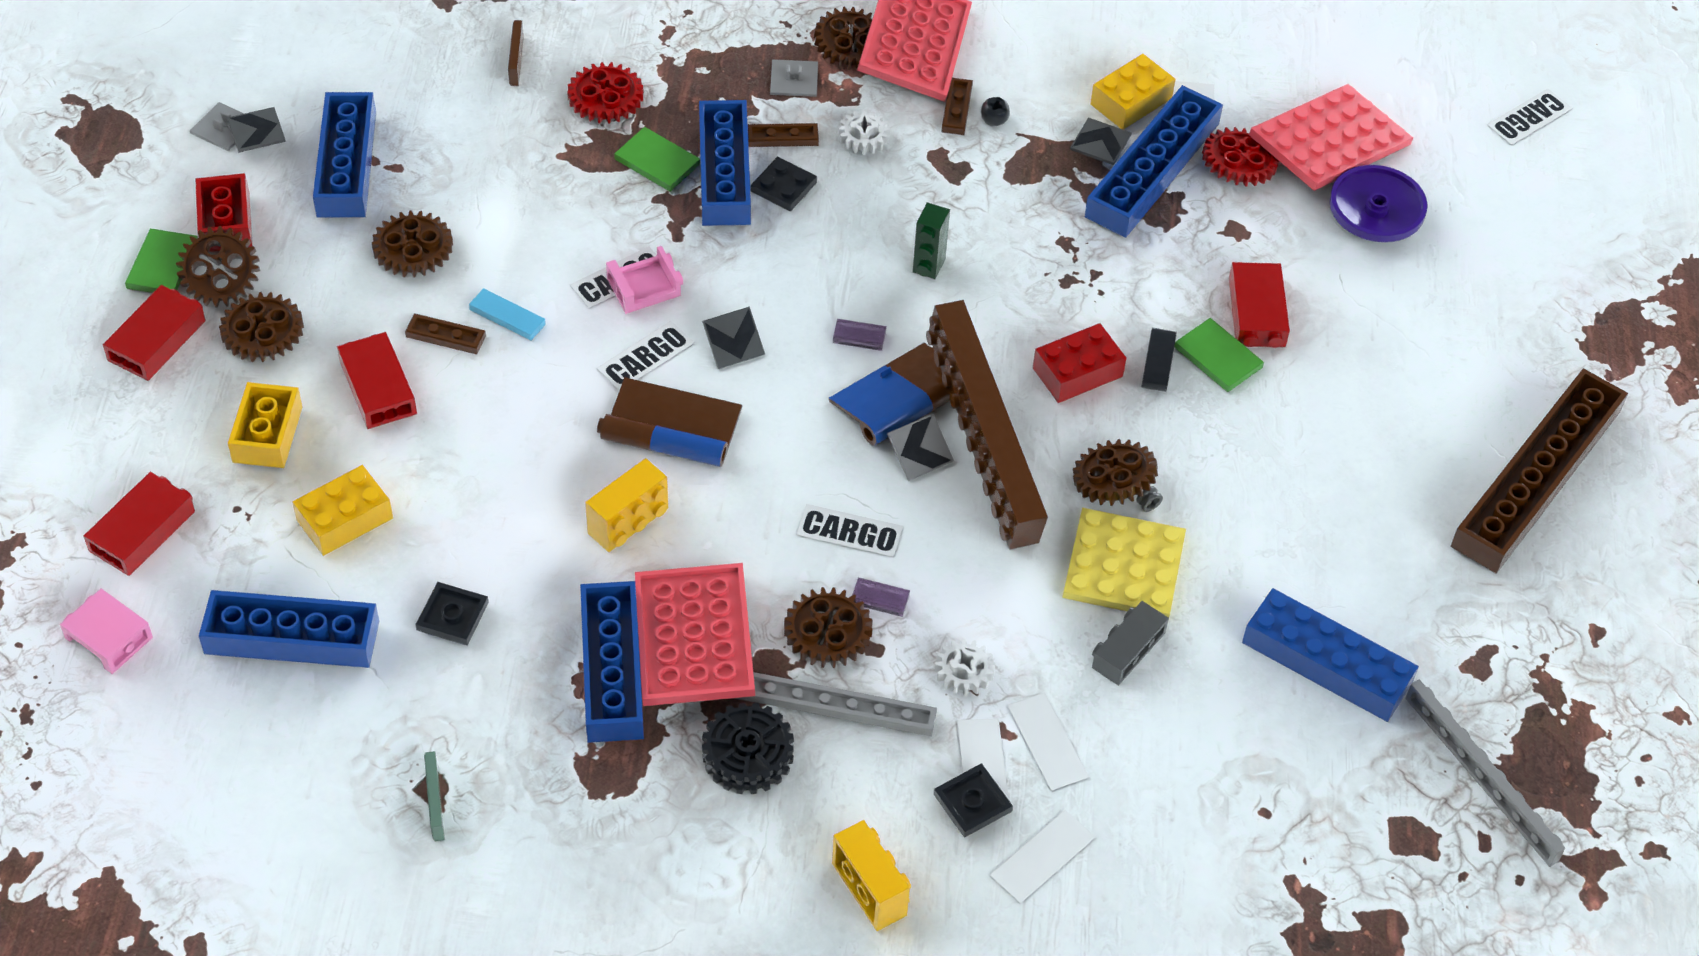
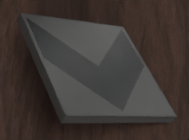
M275 107L227 117L238 153L286 142Z
M1088 117L1071 145L1070 150L1114 165L1132 133Z
M750 306L702 321L717 369L765 355Z

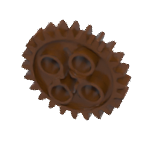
M845 6L842 12L834 8L833 14L827 11L826 17L821 16L820 22L816 23L814 45L818 46L817 52H824L823 59L830 57V64L836 61L839 62V68L845 64L848 70L851 69L852 65H855L857 69L872 22V13L870 12L865 15L863 14L864 9L856 12L855 7H852L851 11H847Z
M410 210L408 216H405L402 212H399L400 218H395L391 215L390 223L383 220V227L376 228L377 234H373L372 242L374 258L378 260L379 266L384 265L385 271L392 269L393 275L401 271L403 277H406L408 273H412L413 278H415L417 272H421L423 276H426V270L428 269L435 272V265L443 267V260L448 261L449 254L453 252L451 229H447L446 222L441 223L439 216L433 219L432 213L423 216L422 211H419L417 215H414L412 210Z
M219 226L217 233H214L212 228L208 227V234L206 235L199 230L200 238L196 239L190 236L192 244L183 243L186 253H178L183 261L176 262V265L183 270L177 272V276L185 278L180 282L181 286L188 287L186 290L188 295L195 293L194 299L197 301L203 297L205 306H208L211 300L216 308H218L220 301H223L225 306L228 307L229 299H233L237 304V296L239 294L245 298L247 297L244 291L246 288L254 290L250 281L259 280L253 274L260 271V267L254 265L260 261L258 256L253 255L256 252L255 247H248L251 243L248 238L241 241L243 237L241 232L233 236L232 228H229L224 233L222 227ZM220 246L221 250L218 254L212 255L209 254L210 248ZM199 256H206L210 261H212L214 264L218 266L222 264L227 272L237 275V279H233L220 268H217L215 270L210 262L202 258H199ZM241 259L242 264L239 267H230L232 260ZM199 266L207 267L206 272L202 275L195 274V270ZM219 280H228V284L224 288L216 287V283Z
M259 292L257 298L249 294V300L246 301L240 297V304L231 303L232 310H225V317L220 318L222 325L219 326L222 343H225L227 350L231 349L233 356L240 353L241 360H244L247 356H250L251 362H254L256 357H260L261 361L264 362L266 356H270L272 360H275V354L278 353L281 356H285L284 349L292 351V343L299 344L298 337L303 336L302 328H304L301 311H298L297 304L291 303L290 298L283 301L282 294L273 298L272 292L267 297H263L262 292Z
M1120 439L1115 444L1107 440L1106 446L1097 443L1096 450L1088 448V455L1080 454L1081 460L1075 461L1076 467L1072 469L1074 485L1077 492L1082 493V498L1089 497L1091 503L1099 499L1100 505L1109 501L1110 506H1113L1115 501L1118 500L1123 505L1124 499L1127 498L1133 502L1134 495L1143 497V490L1150 491V484H1155V477L1158 476L1157 460L1154 458L1153 451L1149 452L1148 446L1141 448L1140 442L1131 445L1130 439L1125 444H1121Z
M821 587V594H817L812 589L810 590L809 598L801 594L800 602L793 601V609L788 608L787 617L784 618V636L787 637V645H792V653L800 652V660L803 661L809 657L810 665L820 661L821 668H824L826 662H830L831 666L835 668L836 661H840L846 666L848 657L856 661L857 653L864 654L865 646L870 645L873 620L869 618L870 610L864 609V602L856 603L855 594L847 598L846 590H843L839 595L836 594L835 587L832 588L830 593H826L825 588ZM834 610H837L833 616V624H830ZM827 630L823 644L819 645L821 640H823L824 631Z

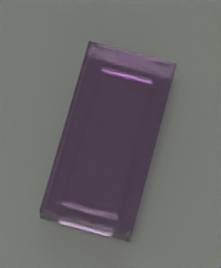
M837 319L833 343L882 351L887 326Z
M858 577L852 595H856V603L863 601L865 608L903 617L910 596V590Z

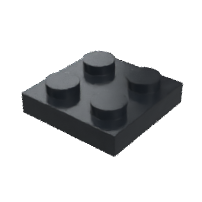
M777 156L751 184V192L791 212L817 183V176Z
M437 581L415 624L416 630L468 646L489 603L488 596Z
M982 763L934 788L933 795L964 838L1013 811V805Z

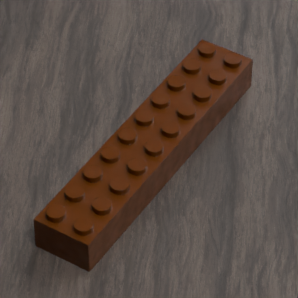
M964 300L934 305L933 314L929 318L930 327L926 331V339L928 345H932L934 349L936 366H940L942 370V382L944 387L949 389L952 408L957 410L959 427L965 431L968 451L973 452L975 470L977 474H981L983 479V491L986 496L990 497L992 515L998 519L1000 524V536L1003 541L1007 542L1009 550L1038 544L1048 515Z
M1583 368L1458 526L1450 547L1497 574L1621 412L1628 392Z

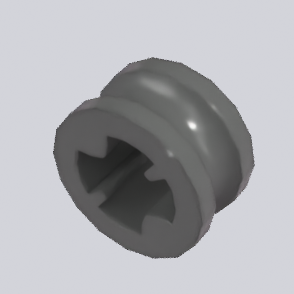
M1150 486V491L1143 490V497L1137 496L1136 498L1137 503L1142 505V509L1145 512L1154 510L1163 500V496L1157 493L1158 491L1154 486Z

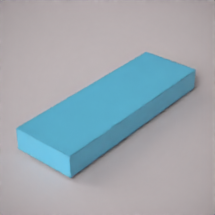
M484 288L469 303V310L531 341L546 325L545 318Z

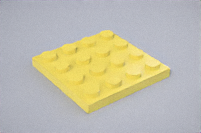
M1082 508L1062 598L1122 611H1128L1131 607L1136 608L1141 601H1144L1169 618L1186 529Z

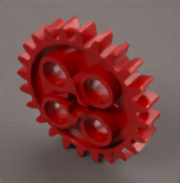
M601 62L600 67L591 64L592 69L589 70L583 67V73L577 71L576 78H570L571 84H568L567 91L570 107H574V113L580 112L581 118L588 115L589 122L594 120V118L598 119L599 124L603 119H606L608 124L611 123V119L620 122L621 116L628 119V112L635 114L636 108L641 107L644 94L641 78H637L636 72L631 73L629 67L622 70V64H619L617 67L613 66V62L609 66H605Z
M1225 127L1224 132L1217 129L1216 134L1210 133V137L1206 138L1202 150V160L1206 161L1205 167H1211V173L1218 172L1217 178L1224 176L1227 183L1231 180H1234L1235 185L1243 182L1245 187L1248 186V182L1257 186L1258 181L1265 184L1266 179L1271 180L1279 164V160L1249 136L1246 128H1243L1242 132L1238 131L1236 127H1234L1233 131Z

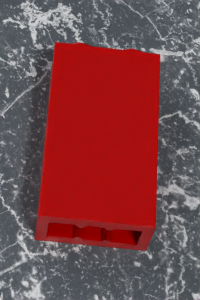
M1232 262L1228 279L1235 338L1246 347H1286L1290 328L1281 263Z
M160 285L103 343L107 361L149 381L206 321L202 304L196 299H190L181 295L175 289H169Z
M386 332L337 346L340 364L367 429L417 414L414 395Z
M150 471L83 535L88 551L127 576H130L195 512L192 495L184 488L179 489L172 485L166 477H159Z

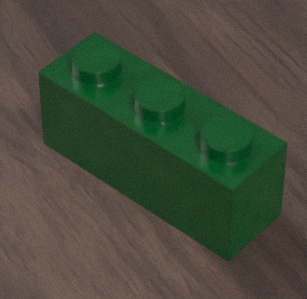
M926 203L916 222L913 273L936 279L946 259L950 209Z

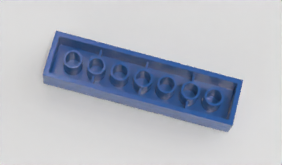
M1182 85L1087 197L1084 217L1126 238L1206 141V138L1210 136V133L1217 128L1223 104Z

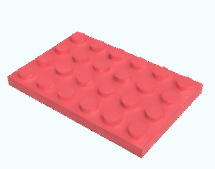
M878 0L857 71L945 102L972 2L968 0Z
M1349 84L1252 127L1249 136L1314 191L1336 181L1340 175L1352 168L1369 165L1411 145L1413 140L1409 133Z
M743 563L635 572L643 706L755 696Z

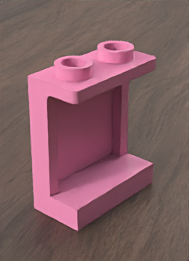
M662 246L657 247L656 256L620 268L616 260L606 262L607 280L625 314L681 296L682 275L679 271H675L670 253L666 254Z
M102 588L94 595L89 596L83 605L75 612L67 615L60 624L65 639L69 642L73 639L100 658L104 669L111 674L118 670L153 638L147 621Z

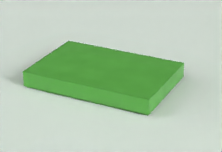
M646 127L642 128L614 153L615 160L670 192L700 165V158Z
M150 228L125 282L126 288L153 293L160 285H163L169 289L178 290L183 279L177 276V272L183 270L176 265V262L183 261L178 253H186L183 243L191 245L190 236L198 239V236Z
M1211 318L1178 339L1174 348L1227 392L1262 369L1264 362Z

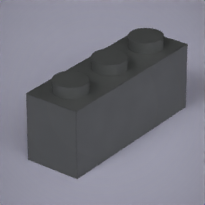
M1141 601L1136 608L1131 607L1125 614L1124 621L1120 625L1116 624L1109 632L1108 639L1104 643L1099 642L1092 652V656H1094L1092 668L1118 686L1166 633L1169 618L1144 601Z

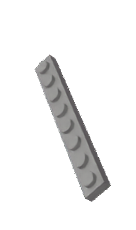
M753 672L755 696L736 698L926 736H932L937 713L936 707Z
M1420 679L1411 683L1405 698L1546 864L1551 867L1558 863L1565 850L1561 839L1550 831L1544 824L1542 817L1531 809L1525 802L1523 795L1516 791L1507 781L1505 774L1497 769L1489 760L1486 752L1474 743L1467 730L1461 728L1452 717L1451 712L1446 707H1443L1435 698L1433 691L1426 687Z

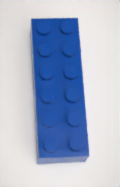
M325 92L313 191L317 218L366 217L376 121L373 92Z
M747 100L699 101L702 226L751 225Z
M635 581L580 584L587 743L644 739Z
M1274 588L1271 589L1248 622L1242 643L1386 722L1390 720L1406 695L1419 668L1418 665Z
M211 590L199 632V639L203 653L206 655L369 668L380 621L376 603Z

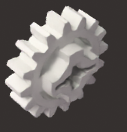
M865 110L862 111V114L854 111L852 117L846 115L845 121H840L838 130L840 143L845 144V149L853 148V153L856 154L859 150L862 151L863 155L866 154V151L875 154L876 148L883 150V144H888L890 135L888 122L883 121V116L875 117V112L873 111L868 115Z
M962 638L961 644H957L956 641L952 640L951 648L944 645L942 646V653H937L935 662L937 681H944V689L953 687V694L955 695L959 690H963L964 696L968 695L969 690L979 694V687L987 689L988 681L993 680L995 662H992L993 654L986 653L985 645L980 648L976 647V640L971 645L967 644L965 638Z

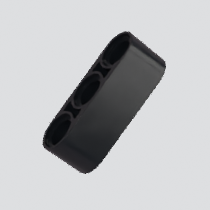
M1152 327L1141 388L1167 391L1177 332Z

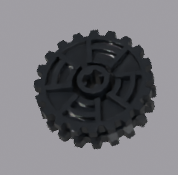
M745 702L739 703L737 708H734L732 705L727 706L725 713L718 711L715 714V721H708L706 729L709 732H703L702 741H704L702 744L703 762L707 763L705 766L707 774L713 773V781L716 784L724 783L723 789L728 791L731 788H735L737 794H743L745 790H749L751 794H757V790L760 788L768 791L770 790V784L775 783L778 785L782 782L781 775H788L790 772L788 764H793L794 735L789 733L791 730L789 722L783 723V715L780 712L773 714L772 707L766 706L763 709L756 702L752 706H747Z

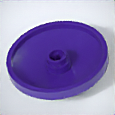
M1381 165L1358 166L1344 172L1335 181L1329 202L1334 218L1344 229L1355 236L1374 242H1395L1410 237L1422 226L1428 208L1426 195L1414 179L1399 170Z

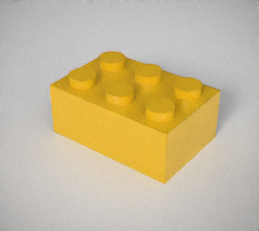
M1141 54L1093 84L1090 105L1124 130L1169 101L1173 96L1176 79L1145 54Z
M247 382L228 440L232 463L285 468L303 408L299 387Z
M645 458L585 502L588 534L608 552L622 546L630 536L642 531L649 522L656 517L662 516L668 509L667 476Z
M363 465L292 501L297 522L323 556L393 519L390 499Z
M862 820L834 834L832 864L875 930L879 931L907 916L908 903L910 902V881L904 873L900 874L896 868L895 859L891 852L883 849L876 830L873 827L869 828L865 820Z

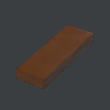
M514 20L512 26L508 63L510 86H519L524 40L522 20Z
M952 78L946 99L942 133L965 135L973 80Z
M818 123L748 124V147L819 146Z
M414 313L405 330V335L407 338L477 355L486 337V331Z

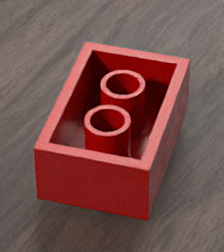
M245 173L195 178L197 231L201 230L206 235L208 234V227H211L214 233H217L219 226L222 227L224 233L229 228H232L233 236L241 232L243 235L241 241L248 238L251 242L248 247H252L250 193ZM213 246L209 252L220 251L221 247Z
M1098 323L1036 348L1032 368L1055 400L1060 403L1123 377L1127 357L1102 324Z

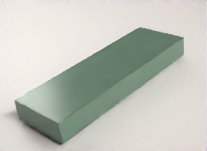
M435 751L425 752L424 761L430 827L433 840L442 841L445 840L437 758Z

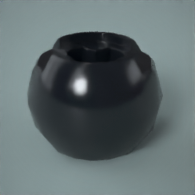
M1000 97L986 99L981 106V117L990 126L1002 125L1010 116L1008 103Z

